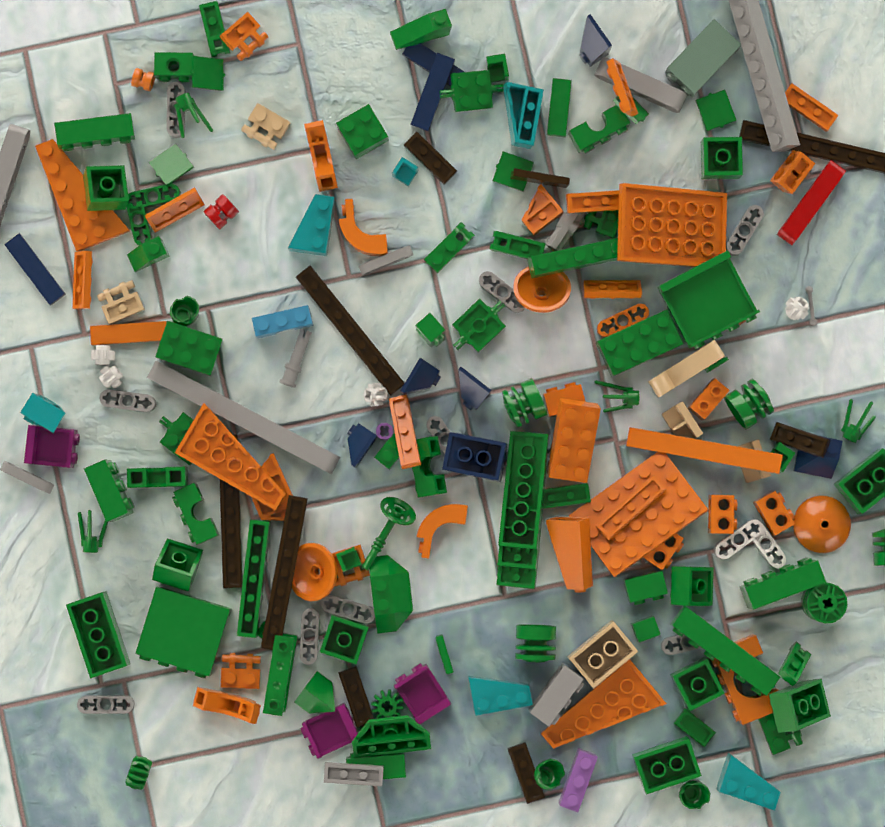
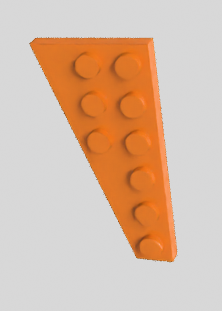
M53 139L35 146L77 252L130 232L129 228L113 210L87 211L83 174L64 151L58 148L57 143Z
M203 403L175 453L276 511L285 496L284 491L210 408Z
M629 659L562 714L555 725L551 724L543 730L541 735L554 749L667 703Z

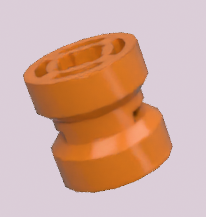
M136 68L132 76L131 86L136 88L143 87L144 90L150 92L155 82L154 73H146L142 69Z

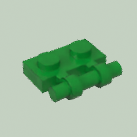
M619 210L603 211L601 218L595 217L597 212H589L585 215L583 228L590 230L592 223L598 225L596 233L614 238L618 228Z
M774 713L758 719L772 755L791 749L788 741L794 739L796 746L803 744L800 730L791 731L788 734H785V732L778 733Z

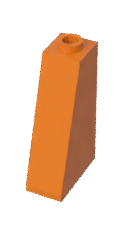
M553 517L547 519L546 525L566 588L573 589L576 593L586 592V589L593 586L589 518Z

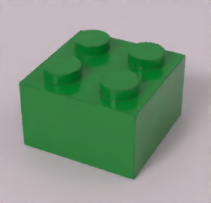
M369 104L336 122L339 132L355 159L362 157L389 141L388 135Z
M703 137L700 142L701 179H740L743 175L742 137Z
M125 165L86 166L83 179L87 211L126 210L129 197Z
M332 614L320 653L357 664L369 626Z
M705 657L670 674L689 711L725 694L708 659Z

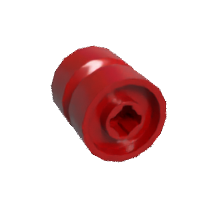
M224 194L215 200V205H210L203 211L219 230L227 224L228 218L233 219L239 213L238 209Z

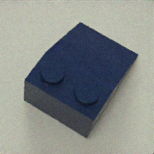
M450 432L442 470L501 482L508 444Z

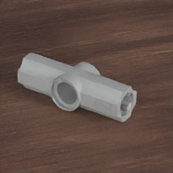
M564 213L546 246L553 251L562 250L568 239L577 230L585 213Z

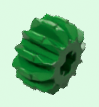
M388 689L387 695H385L383 690L380 691L382 697L377 694L374 695V698L379 701L371 702L372 706H377V708L372 710V713L379 711L377 719L381 718L382 715L384 718H387V716L394 717L393 714L401 716L397 710H403L404 706L397 705L403 702L402 698L396 700L398 692L390 696L392 691ZM386 701H390V705H393V708H389L388 711L382 706V703L385 704Z
M135 756L125 781L126 786L135 790H142L145 787L152 761L143 756Z

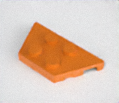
M272 453L261 467L284 491L285 496L276 511L253 497L251 498L261 520L284 521L288 496L293 494L275 454Z

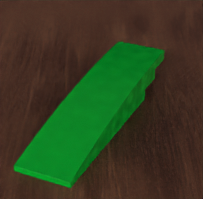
M510 431L498 542L497 586L536 588L549 434ZM539 490L538 494H535L537 510L533 509L532 491Z

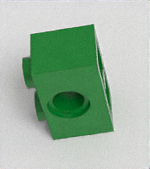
M155 52L154 76L160 82H170L171 79H178L179 82H190L192 80L190 71L192 70V56L194 54ZM173 64H178L179 69L177 71H170V67Z

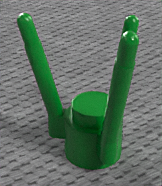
M189 92L175 98L177 103L174 104L177 112L181 138L185 137L181 109L183 112L190 110L196 123L200 122L197 117L198 114L209 131L213 132L212 127L196 105L194 99L191 98Z
M598 380L594 381L595 384L626 391L622 395H603L602 397L605 399H622V403H626L604 409V413L621 409H633V405H639V390H633V387H623Z
M853 399L849 400L844 425L841 429L844 432L843 438L853 443L861 439L864 432L876 418V416H872L864 427L860 428L873 405L872 401L866 407L857 425L850 424L848 427Z
M88 510L87 536H85L82 514L78 512L83 552L97 553L98 547H102L108 522L104 521L99 540H97L96 536H92V511Z

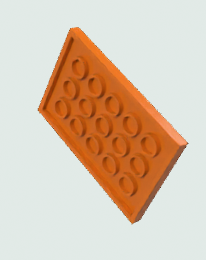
M628 183L619 184L617 261L696 267L725 252L727 193Z
M657 452L592 498L591 502L585 503L575 510L569 517L589 518L591 547L615 578L706 513L708 508L667 454ZM654 475L667 490L608 541L597 529L596 525Z

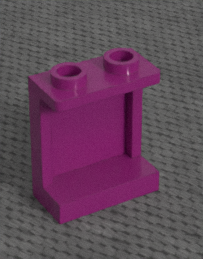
M28 425L24 463L74 468V464L76 465L78 460V454L75 453L76 445H79L80 434H77L78 430L56 428L54 433L42 426Z
M420 663L411 669L413 672L408 676L403 674L396 678L395 681L397 683L394 684L395 689L399 692L418 724H422L451 705V701L428 665L422 666Z
M345 703L336 706L335 712H323L302 722L303 727L300 728L304 738L308 737L311 745L308 747L312 756L316 755L317 759L352 743L359 733Z

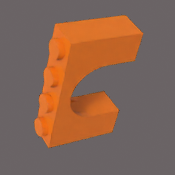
M754 634L734 642L753 657L763 654L757 636ZM716 658L713 661L710 659L713 667H717L719 671L717 678L720 685H724L727 692L724 695L728 704L732 703L734 708L732 715L736 722L739 721L740 724L744 725L773 713L769 694L778 691V689L773 688L767 696L763 693L760 696H744L735 687L734 672L730 670L728 673L719 666L720 661Z

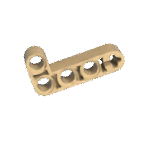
M714 340L654 377L648 383L659 398L722 359L725 355Z

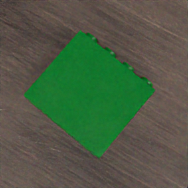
M728 250L657 287L689 349L694 347L696 350L706 345L704 341L709 338L712 341L723 336L721 332L727 329L731 332L739 328L740 325L738 323L744 320L746 323L751 322L757 318L756 314L760 312V310L756 309L730 260L731 255Z
M157 586L135 654L140 655L139 659L145 661L157 660L161 666L169 667V664L176 666V670L181 672L193 671L197 677L206 678V676H211L227 619L232 608Z

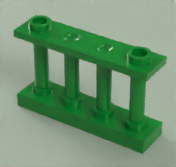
M283 633V636L275 635L263 713L282 716L283 712H286L298 635Z

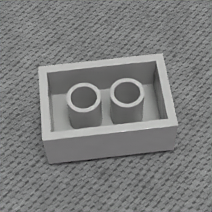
M562 662L534 700L533 705L529 707V712L548 727L551 723L555 725L561 717L559 712L562 708L566 709L572 702L570 697L574 692L578 693L584 685L582 683L584 679Z

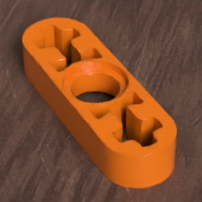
M644 304L634 305L600 321L597 325V333L605 338L645 320L649 315V309ZM637 308H640V310L644 309L645 313L643 314V317L641 318V316L638 315L633 318L635 322H632V318L628 312L631 311L632 315L637 312ZM624 315L628 318L626 326L618 324L617 319L619 316ZM614 319V324L618 329L615 330L612 327L608 330V334L605 331L601 332L602 324L605 323L608 326L612 324L610 320Z

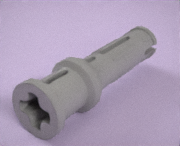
M300 329L290 361L285 364L284 376L279 381L281 384L293 388L296 387L295 381L298 373L301 372L300 364L312 334L311 332L306 331L305 334V330Z

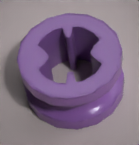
M381 423L376 428V434L380 439L388 440L393 435V428L388 423ZM382 426H384V428L385 426L390 428L388 430V432L390 433L388 436L384 435V437H382L380 435V428Z

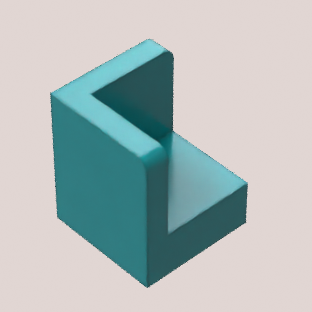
M402 157L393 170L392 177L409 187L419 171L418 166Z

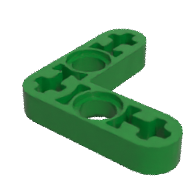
M175 184L156 186L128 194L127 212L133 239L138 246L143 243L141 240H138L141 234L139 230L135 231V228L141 229L146 226V229H142L143 234L148 236L145 242L152 239L149 223L145 217L147 214L145 208L166 204L180 196L181 191ZM170 188L177 191V193H174V197L164 195L165 200H162L160 190H163V193H168ZM156 192L158 199L155 202H150L148 200L149 193ZM141 194H144L146 204L143 201H138L136 206L130 203L132 197L135 196L136 199H142ZM138 214L144 217V221L140 225L135 224L133 221L134 217Z

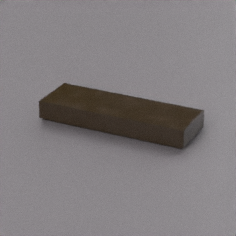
M417 131L403 145L443 185L457 173V170Z
M516 168L513 169L510 179L561 188H567L570 183V178Z
M776 422L770 440L773 442H780L785 446L821 458L825 457L831 441Z
M355 666L340 671L338 674L356 727L358 728L365 725L368 720L374 719L358 668Z
M526 742L507 748L526 803L529 804L545 798L542 788L537 785L534 779L535 767Z

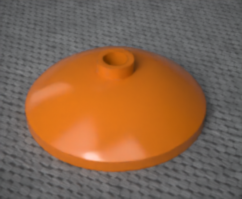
M528 266L516 276L513 291L517 301L523 307L534 312L545 313L561 308L568 301L571 293V283L564 272L531 279Z
M829 496L811 497L805 500L795 512V519L793 520L795 523L793 525L794 534L800 544L810 551L816 553L832 552L840 548L850 534L851 520L845 506L835 498ZM823 521L828 523L826 528H823L821 525Z
M306 543L299 546L291 588L296 595L304 600H321L331 593L336 584V562L331 552L323 545Z

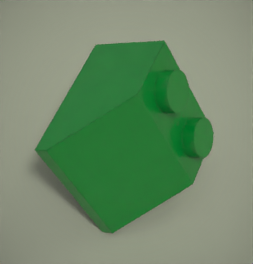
M167 538L155 563L152 580L189 592L203 550Z
M672 566L671 605L713 606L714 567Z

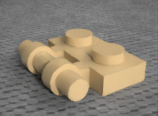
M257 103L248 118V121L254 123L253 126L249 127L244 124L241 131L246 133L247 137L261 142V145L264 147H270L275 150L278 143L272 139L274 136L282 139L291 123ZM259 128H262L265 131H267L268 134L264 136L257 131L259 130Z
M133 280L119 283V286L105 289L103 293L97 295L100 302L107 299L108 304L102 306V310L109 325L145 310L138 292L129 293V289L135 287ZM123 293V298L114 301L113 296Z

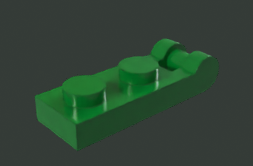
M218 1L199 5L211 56L217 57V54L221 53L229 54L230 48L220 38L225 29ZM221 40L222 45L215 47L214 42Z
M460 222L424 261L438 274L475 235L471 231L469 232L465 225ZM459 233L464 237L461 242L456 238Z
M494 231L492 236L494 237L493 244H490L489 250L529 259L531 256L543 254L546 243ZM501 239L507 240L506 247L500 245Z
M797 641L790 647V651L777 673L791 686L798 682L811 657V653L807 650L804 651Z

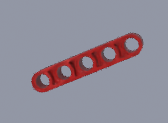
M830 160L776 235L792 246L846 173V170Z

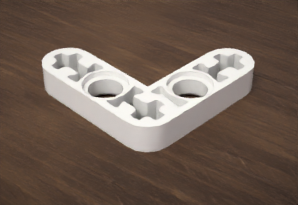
M759 520L748 521L735 530L734 534L728 535L717 543L714 548V553L718 558L727 559L753 541L771 567L781 568L786 563L785 554ZM752 523L754 525L758 524V532L749 533L748 535L751 538L748 539L747 534L742 530L745 528V531H749L752 528ZM736 534H741L744 537V542L741 545L734 543V536ZM764 538L769 539L771 542L768 549H763L760 545L761 540ZM727 540H729L731 545L735 547L734 550L732 549V547L727 549L726 555L719 554L720 546L726 547L729 545V543H727ZM774 547L776 551H773L776 556H781L780 564L772 562L774 560L772 554L766 555Z

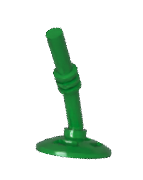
M386 497L380 503L383 514L389 520L379 537L375 538L376 541L373 542L374 545H371L372 549L361 566L367 571L378 552L382 551L381 548L383 549V545L386 544L385 540L395 523L411 525L416 519L413 508L399 498Z

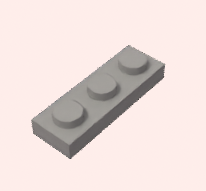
M325 762L324 783L382 786L384 766Z

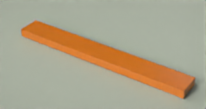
M632 427L629 428L626 444L627 447L776 474L780 472L783 456L782 454Z

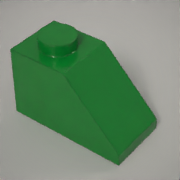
M159 236L139 245L127 254L135 272L170 257L163 240Z
M395 433L374 457L389 470L399 459Z

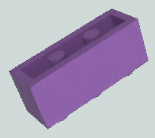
M580 748L577 749L558 802L560 806L579 812L598 758L596 754Z

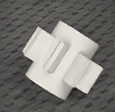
M790 298L786 302L787 307L785 310L790 319H804L809 314V304L804 298Z
M96 345V350H91V359L95 360V365H110V360L115 361V351H110L111 346Z
M106 365L100 370L103 375L99 379L105 387L109 388L112 386L116 389L122 384L120 379L123 375L115 365L111 368L109 365Z
M381 383L368 384V388L364 391V399L366 402H370L371 407L383 405L388 396L386 388L381 387Z

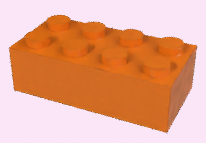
M560 398L547 466L549 478L587 483L601 411L598 403Z

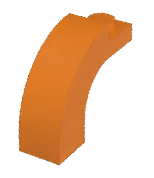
M323 120L304 124L319 192L338 188Z
M345 199V204L342 205V215L346 216V218L339 219V224L347 242L354 249L366 255L383 256L388 254L386 234L369 235L362 232L355 224L353 199Z
M444 505L433 510L425 517L417 532V537L424 538V542H420L418 553H422V558H429L432 536L438 527L446 523L465 525L468 505Z
M197 687L193 706L201 710L230 715L252 724L257 723L261 707L254 700Z

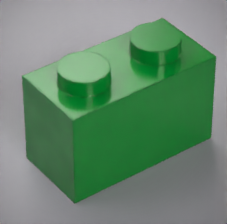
M661 570L623 579L628 601L630 603L634 602V605L643 604L645 599L652 598L653 601L663 599L664 594H668L663 571Z

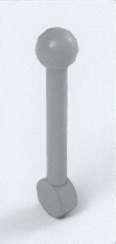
M808 286L806 287V292L808 293L811 315L809 323L811 326H815L817 319L814 316L813 288Z

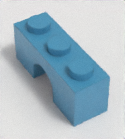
M308 305L252 318L255 335L258 339L276 335V333L286 330H298L314 326Z

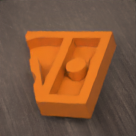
M542 184L538 186L537 192L522 218V223L533 236L564 213Z

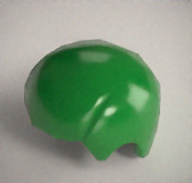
M190 296L176 299L170 307L171 319L174 323L182 326L193 324L199 316V304L196 299Z
M555 759L542 761L537 765L534 772V779L537 785L545 790H552L560 786V782L565 776L563 765Z
M689 780L680 788L679 799L689 809H701L705 803H709L711 793L708 787L701 781Z

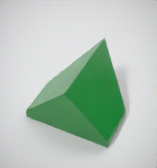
M317 671L294 703L309 714L335 712L332 681Z

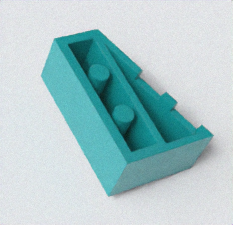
M506 82L503 90L511 146L531 149L535 142L544 89Z
M314 195L288 246L289 251L327 256L335 207L334 197Z
M35 393L30 395L20 412L24 415L23 419L25 421L43 426L52 433H54L65 415L61 406Z
M468 675L475 716L533 705L529 684Z
M729 752L727 753L716 789L721 793L775 811L781 792Z

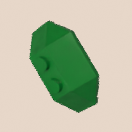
M388 555L376 556L369 570L377 634L396 632L413 611L409 572Z
M408 715L370 719L352 741L354 758L431 749L430 733Z

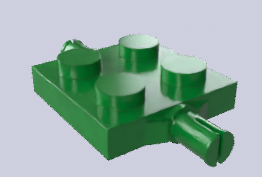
M489 70L452 73L451 88L449 90H440L439 94H443L440 95V98L451 97L454 102V111L462 112L493 108V93L503 92L504 90L503 88L496 89L503 87V84L492 85Z
M479 298L452 324L461 337L453 346L459 351L467 343L479 353L506 327L497 314L505 305L499 300L491 308Z
M184 412L173 423L163 416L159 423L165 426L167 431L160 443L191 466L192 463L177 455L175 451L192 424L193 419Z

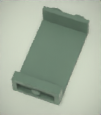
M713 19L667 67L665 71L666 77L672 83L676 82L681 87V91L693 98L697 91L739 50L741 43Z

